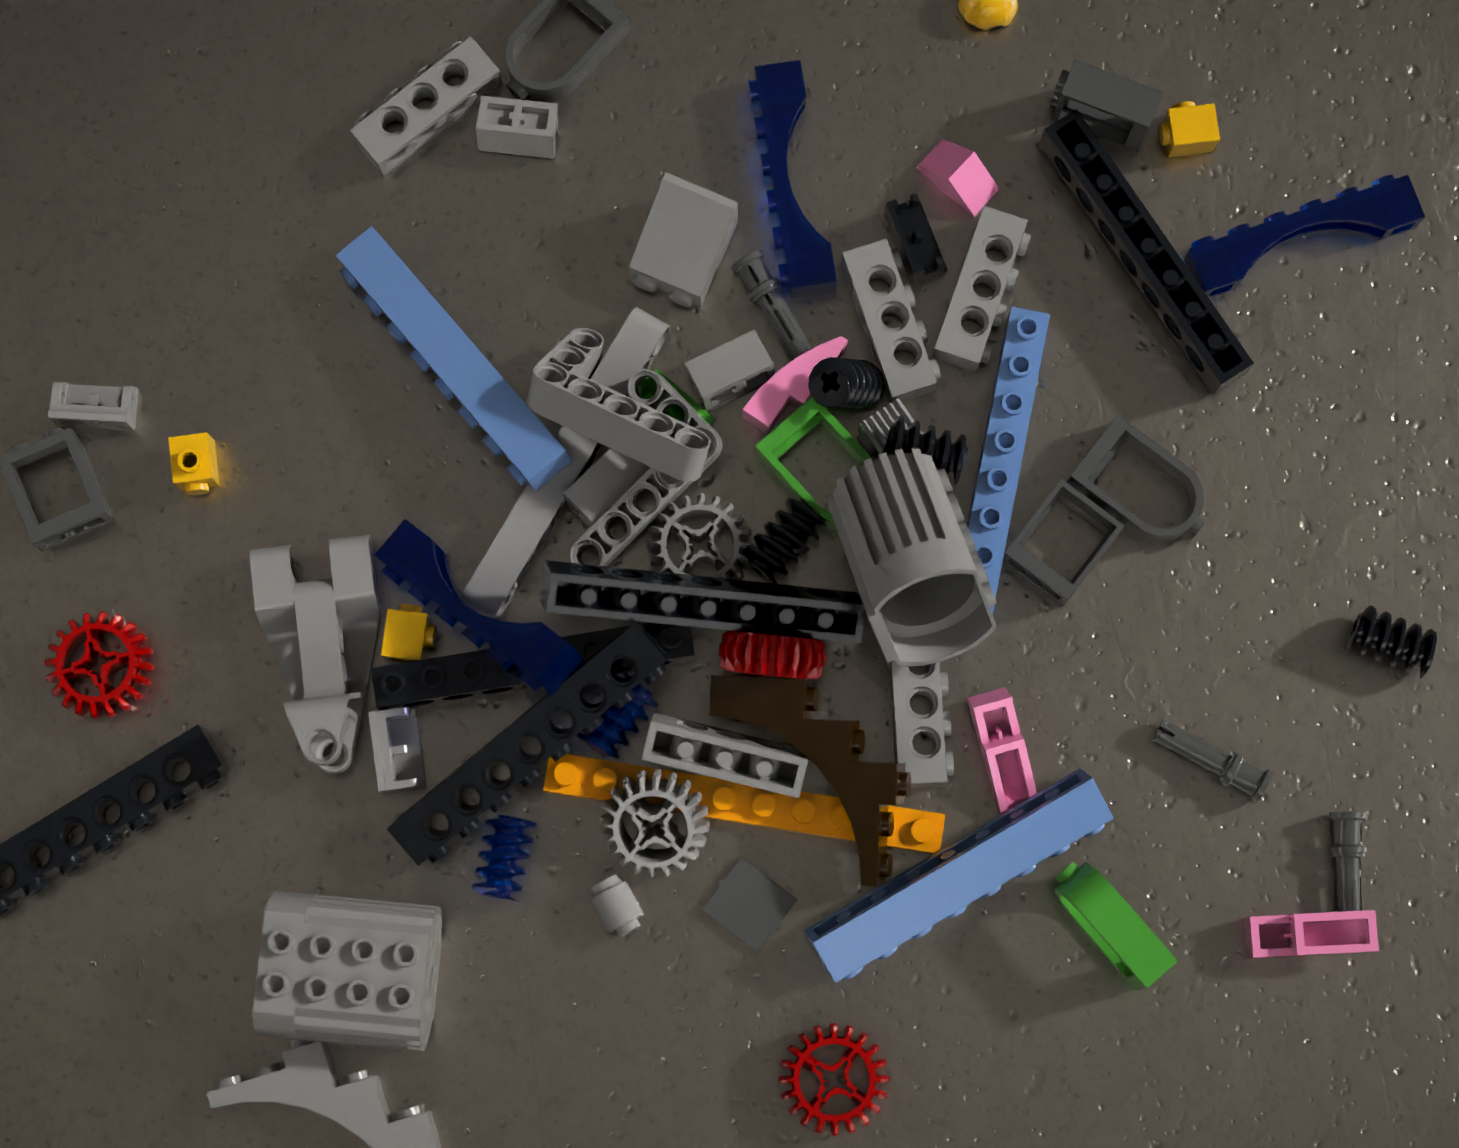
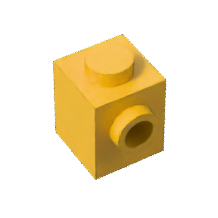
M1186 101L1177 103L1168 109L1163 122L1158 125L1159 141L1161 146L1166 145L1168 158L1214 153L1220 142L1215 103L1195 105L1194 102Z
M208 432L168 437L173 484L180 491H185L186 495H201L208 493L209 487L220 486L215 440Z
M399 604L398 610L387 609L381 656L385 661L405 663L426 659L427 649L434 648L437 626L431 624V618L427 613H422V607Z

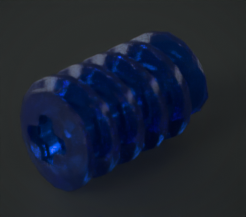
M621 671L625 678L631 677L626 672ZM641 683L632 689L636 696L618 711L612 705L600 715L605 721L588 736L579 733L576 737L603 758L608 756L619 759L620 754L614 745L618 743L629 746L630 742L624 732L627 730L638 734L640 730L634 719L639 718L648 721L650 717L643 707L645 705L655 708L659 706L653 693Z
M497 815L498 818L485 821V826L493 830L495 834L482 836V842L490 846L491 850L481 851L478 854V857L488 863V866L475 868V874L485 879V881L473 883L471 889L484 896L519 902L511 897L510 894L523 891L524 886L514 881V877L526 875L527 870L519 866L517 861L530 859V854L520 847L523 844L533 843L534 841L532 837L524 833V829L537 827V823L521 818Z

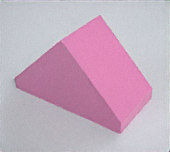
M944 139L916 167L918 171L972 218L1000 190L974 151Z

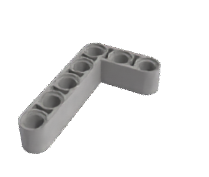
M576 328L535 365L526 399V404L530 410L675 479L685 482L700 479L711 444L707 434L591 380L599 365L604 345V338L600 333L589 328Z
M648 369L638 370L632 374L627 385L628 394L632 399L664 414L673 406H681L685 413L683 422L710 436L713 445L711 451L707 454L704 472L722 452L723 444L719 434L663 376ZM645 378H654L657 383L655 395L649 399H643L638 391L639 384ZM651 467L573 544L569 554L570 563L584 564L581 559L582 550L587 545H593L599 552V560L596 565L609 566L657 518L658 514L662 513L670 502H674L694 481H680L676 484H671L667 481L665 473ZM649 489L654 493L656 502L650 511L644 512L637 505V497L640 492ZM621 517L627 523V533L623 538L617 540L611 536L609 525L614 518Z

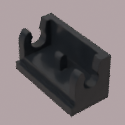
M912 194L909 197L910 199L902 204H899L896 199L886 202L884 218L911 285L948 271L917 194Z

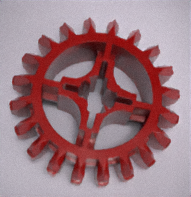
M100 611L95 623L92 615L85 613L82 617L83 626H80L77 621L71 619L68 621V626L71 629L69 634L62 630L56 631L57 637L63 641L60 646L51 643L48 645V650L55 653L56 658L45 659L44 665L55 669V671L46 675L45 678L49 683H58L51 693L57 698L64 696L61 703L64 708L70 709L75 706V714L81 717L89 710L91 718L100 719L104 707L107 716L113 718L117 714V704L124 711H129L131 705L127 698L131 696L138 701L143 698V695L136 690L139 684L144 687L151 685V681L142 677L143 672L154 671L153 664L143 662L144 659L153 655V650L149 647L140 648L148 638L143 633L134 635L137 625L131 621L123 626L124 618L121 615L115 614L109 622L108 614ZM99 635L119 637L127 651L122 653L118 651L107 652L105 645L100 642ZM84 643V655L80 660L71 663L74 653ZM99 657L107 661L106 664L101 666V673L92 669V667L98 665ZM128 668L124 680L115 689V675L120 670ZM81 678L84 680L92 678L94 686L99 689L100 696L81 694L75 687L72 679Z
M729 630L722 634L718 656H720L719 666L726 671L811 680L822 677L827 655L825 654V643L820 639Z
M835 1023L829 1025V1036L823 1037L820 1026L813 1027V1032L816 1040L810 1042L808 1036L802 1033L799 1035V1039L805 1047L801 1051L794 1045H789L787 1048L791 1054L797 1057L794 1063L788 1060L781 1061L780 1065L782 1067L792 1069L791 1076L783 1075L778 1078L779 1083H791L792 1090L784 1091L781 1093V1097L783 1100L792 1097L796 1098L797 1103L793 1104L788 1111L791 1115L797 1113L801 1108L806 1112L800 1120L802 1126H806L811 1118L814 1117L817 1119L814 1129L816 1133L820 1134L822 1132L824 1122L831 1123L830 1132L832 1136L838 1135V1123L840 1122L845 1123L848 1133H853L855 1130L851 1119L857 1117L860 1123L866 1126L869 1124V1120L862 1112L866 1108L875 1114L880 1112V1108L871 1103L873 1096L880 1099H886L887 1097L885 1091L876 1089L877 1082H889L888 1075H876V1068L884 1067L887 1065L885 1059L872 1061L870 1056L877 1053L879 1047L877 1044H873L865 1050L862 1045L867 1040L868 1035L864 1032L858 1036L856 1041L850 1039L853 1033L852 1026L847 1025L845 1027L843 1037L837 1036V1025ZM828 1044L848 1047L843 1056L831 1065H826L810 1055L817 1048ZM857 1056L861 1058L867 1071L865 1093L856 1088L849 1080V1070ZM846 1061V1065L841 1070L844 1076L841 1078L845 1079L844 1085L851 1089V1093L843 1088L834 1086L830 1091L827 1090L821 1098V1094L826 1089L823 1083L827 1080H822L823 1073L818 1071L816 1066L818 1065L825 1071L834 1072ZM802 1065L814 1072L819 1080V1088L810 1103L806 1101L800 1088ZM835 1094H843L857 1103L852 1109L839 1114L820 1112L824 1103Z

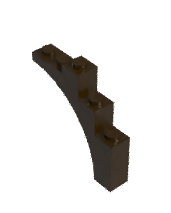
M711 675L709 715L738 719L769 730L794 745L812 761L837 792L850 819L859 852L861 886L878 887L886 884V877H891L893 867L892 854L887 853V837H891L894 830V815L892 812H888V805L904 804V797H909L911 774L910 772H905L906 763L858 761V756L864 752L865 733L863 729H859L860 721L813 719V711H817L819 707V689L814 687V679Z

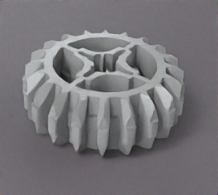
M699 493L697 496L698 504L691 505L689 496L684 495L682 496L684 508L679 510L674 502H670L668 509L672 516L669 517L664 513L658 514L657 520L664 527L651 526L649 533L659 538V540L647 542L648 550L659 552L649 557L651 566L663 564L657 572L689 575L687 574L689 571L692 572L697 565L705 563L714 568L718 567L721 569L705 577L729 579L728 577L731 575L736 580H743L744 573L737 568V565L750 567L748 562L750 559L741 553H744L743 550L749 545L754 547V544L741 541L750 537L752 531L750 527L738 529L745 521V516L742 513L730 518L734 510V504L729 502L720 510L718 509L720 505L719 496L715 495L712 498L711 505H705L704 493ZM698 517L713 520L698 530L681 525L686 520ZM723 526L729 532L734 545L729 560L715 546V541ZM671 534L678 537L679 542L686 548L684 555L681 557L682 561L677 567L673 564L667 552ZM709 536L707 549H710L711 553L700 550L692 556L694 548L693 544H690V540L701 543Z
M659 768L654 770L652 779H648L647 773L642 769L638 772L637 783L631 777L626 776L622 782L623 788L614 786L610 793L613 799H606L603 805V809L607 813L601 815L600 824L608 827L603 830L602 839L604 841H613L608 848L609 854L613 855L621 852L620 866L627 865L629 861H632L634 863L633 873L635 875L641 871L642 866L647 867L650 878L655 877L657 868H662L663 873L668 877L672 874V864L682 871L686 869V858L695 861L699 855L696 847H705L707 838L702 833L708 832L710 823L703 819L708 815V807L697 805L701 801L702 794L700 792L688 794L691 787L689 780L684 781L680 786L675 784L677 779L675 772L669 775L668 780L661 779L662 772ZM656 796L665 799L653 804L645 801L643 797ZM677 807L682 811L687 822L688 831L685 836L678 832V826L671 819ZM624 810L632 815L631 820L638 826L634 839L629 836L623 823ZM664 814L662 824H656L646 832L648 822H654ZM652 843H660L667 848L656 850L646 847Z

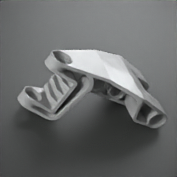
M370 534L329 539L332 578L298 583L292 573L289 554L291 544L251 549L249 552L255 612L293 701L283 702L286 714L304 756L310 762L318 765L322 770L330 774L344 772L349 768L353 760L382 615ZM333 744L332 752L323 758L325 748ZM343 748L345 756L342 763L334 767L328 766L338 759Z

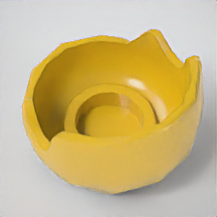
M958 0V9L967 23L987 31L996 26H1007L1010 24L1018 11V0Z

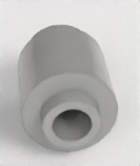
M618 874L599 882L589 889L594 897L591 899V902L608 934L616 931L619 937H622L641 926L638 919L644 916V913L626 881L622 882Z

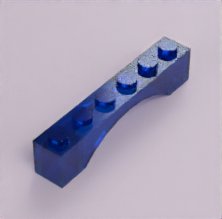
M795 60L755 66L754 80L748 81L751 104L758 103L760 112L759 117H754L757 140L764 139L766 153L760 154L763 177L770 176L772 190H766L769 214L776 213L778 227H772L774 249L782 250L784 264H778L781 288L788 287L790 299L836 292L837 278L831 244L814 229L803 215L793 195L788 177L787 154L789 143L795 126L806 108V91L801 61Z
M1391 174L1375 180L1370 188L1359 191L1358 187H1351L1338 193L1336 199L1325 203L1322 202V199L1310 201L1302 205L1300 211L1287 215L1285 211H1281L1266 217L1263 220V224L1250 227L1249 223L1236 226L1227 232V236L1214 240L1213 236H1206L1198 239L1191 244L1192 248L1188 250L1184 257V262L1208 298H1212L1236 290L1246 273L1262 256L1276 246L1295 237L1315 232L1343 231L1383 240L1417 228L1425 218L1409 175L1395 179L1394 175Z
M406 519L402 521L374 554L385 565L381 572L397 586H400L403 582L411 586L407 592L424 607L430 602L438 607L434 614L451 628L456 623L460 624L465 628L461 635L478 649L483 644L487 645L492 649L488 655L505 670H508L511 665L518 669L520 672L516 677L532 691L535 692L541 687L553 696L582 661L583 657L566 640L542 622L515 623L499 621L481 615L466 606L455 590L449 573L447 554L430 537Z

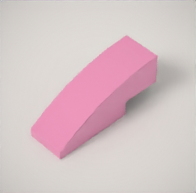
M840 336L814 347L785 365L757 390L742 409V418L768 435L790 404L798 409L812 397L808 383L813 367L821 360L829 357L841 358L847 349L848 340Z
M1005 687L967 698L980 751L1000 815L1037 794L1025 740L1020 733L1013 699Z
M1375 910L1244 918L1247 959L1379 951Z

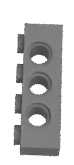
M471 36L464 42L457 41L445 51L444 57L433 66L428 64L421 68L415 74L414 81L405 88H397L390 92L384 99V104L374 112L368 111L362 114L354 122V127L350 130L354 142L384 177L480 102L481 95L487 96L503 84L500 70ZM452 75L464 77L463 81L456 86H450L445 83ZM423 98L434 100V103L428 109L421 110L415 107L416 103ZM399 121L404 124L399 132L388 133L385 131L391 122Z
M983 206L932 356L936 360L976 373L980 362L988 363L995 343L988 340V336L992 326L1000 328L1007 308L1006 305L1000 304L1004 290L1012 293L1019 270L1012 268L1016 255L1024 257L1031 238L1030 234L1024 233L1028 220ZM992 248L999 249L1004 253L1006 259L1001 262H994L987 257L986 251ZM977 284H987L992 288L994 294L983 298L975 293L973 287ZM966 319L976 320L982 330L974 334L968 333L962 328L961 322Z
M886 238L842 252L841 265L876 367L882 373L884 390L889 403L898 398L901 402H905L935 392L936 380L941 378L939 366L934 356L928 357L924 346V343L928 342L927 332L922 320L915 321L911 307L916 306L910 285H903L899 272L903 271V265L898 250L896 248L891 250ZM874 279H884L889 283L890 289L885 292H876L870 287L869 283ZM888 314H894L900 317L903 324L895 329L888 328L883 324L882 318ZM900 350H908L914 355L915 361L909 365H903L897 362L894 354Z
M895 660L889 662L895 763H906L905 772H910L911 787L945 786L948 782L947 776L954 775L953 752H946L945 736L951 735L950 712H943L942 696H948L949 694L947 672H940V662L929 664V671L924 675L913 674L908 666L897 665ZM917 695L927 697L932 705L931 712L926 715L916 714L910 707V699ZM918 735L929 736L933 740L934 751L928 755L917 753L913 748V738Z
M654 712L641 760L799 798L809 759L794 746Z

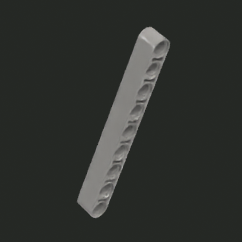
M635 307L627 317L591 380L630 397L627 389L629 378L636 371L650 367L669 333L670 325ZM565 426L561 427L555 438L566 450L572 462L539 490L535 491L529 483L526 485L466 585L459 604L492 623L498 620L567 506L565 503L567 499L563 496V493L589 469L603 444Z

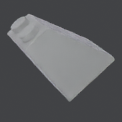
M665 172L629 265L630 278L634 279V284L649 292H655L658 289L670 294L669 298L679 305L690 307L691 304L701 307L738 226V202Z

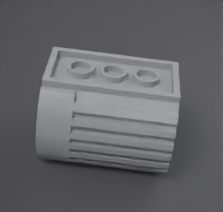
M911 448L912 453H904L903 449L895 450V455L887 456L885 452L879 454V459L872 461L871 458L864 460V465L858 469L857 466L850 468V475L845 479L843 475L836 480L837 488L832 494L826 495L825 498L868 619L887 663L895 660L897 665L922 666L956 657L984 641L997 627L990 609L997 602L977 551H975L976 547L965 521H963L964 517L953 492L948 493L953 491L945 468L936 470L931 455L922 454L920 449Z
M275 890L270 895L264 912L252 1009L253 1026L256 1034L259 1036L424 1051L429 1041L431 1024L434 1018L442 947V912L440 906Z

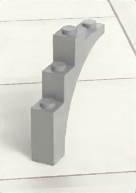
M301 1039L290 1041L292 1049L281 1052L285 1065L284 1069L280 1068L279 1063L255 1069L257 1075L255 1078L241 1082L240 1075L216 1081L217 1089L206 1093L210 1109L244 1102H276L309 1109L337 1121L363 1139L370 1148H442L432 1111L421 1113L418 1105L396 1112L397 1121L392 1122L379 1075L368 1077L367 1071L363 1070L344 1076V1085L339 1086L327 1042Z

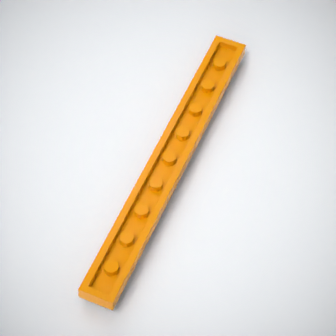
M565 754L556 762L551 757L548 759L543 791L605 802L606 799H613L610 793L614 786L623 788L622 782L626 776L631 777L637 783L639 771L643 769L647 773L648 779H652L654 770L658 768ZM660 769L662 772L661 779L668 780L669 775L675 772L677 774L675 784L680 786L684 781L689 780L691 787L688 794L693 792H700L702 794L701 801L697 805L708 807V815L704 818L856 842L850 819L839 797L801 791L799 798L714 777ZM656 796L643 797L645 801L653 804L665 799ZM888 805V812H892L894 815V830L892 836L887 837V847L935 854L940 851L945 814ZM678 807L674 810V813L683 814Z

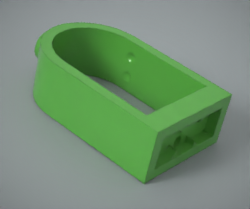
M811 397L755 445V455L797 501L804 503L817 513L828 528L837 530L831 512L822 508L778 459L816 425L821 423L860 467L864 465V460L869 458L872 461L874 460L828 409L816 403Z
M1072 862L1055 877L1060 883L1054 889L1059 901L1135 990L1148 988L1178 962L1118 891L1090 864L1085 862L1078 867Z

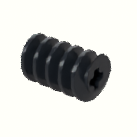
M829 357L821 360L813 367L809 375L808 387L810 395L815 402L824 407L867 409L874 406L881 399L884 392V379L876 365L867 360Z
M899 416L890 427L883 453L886 452L888 456L889 453L895 455V450L903 449L904 453H912L911 448L920 449L922 454L931 455L934 465L938 470L945 468L947 475L953 472L954 485H957L968 451L966 435L960 434L956 441L951 443L950 430H945L937 439L935 426L930 425L921 434L920 421L915 420L907 430L905 429L904 417Z
M788 498L785 502L788 512L777 510L774 516L778 524L773 522L765 524L764 528L768 536L759 533L754 536V541L758 548L749 545L743 550L745 556L750 559L748 561L750 567L768 583L778 584L773 576L774 572L785 576L789 574L783 563L785 560L795 564L799 562L794 553L796 548L805 552L810 550L804 540L806 536L817 541L820 539L814 528L816 525L828 529L826 523L817 513L804 503L792 498Z
M1372 605L1368 606L1354 621L1346 640L1345 650H1349L1355 642L1360 643V656H1364L1370 648H1374V661L1379 662L1385 654H1389V667L1394 668L1400 660H1404V673L1409 674L1417 665L1420 667L1419 679H1422L1430 668L1436 652L1437 632L1429 629L1422 635V627L1417 623L1412 624L1407 629V621L1402 617L1397 618L1392 624V615L1387 611L1382 612L1376 619V608Z

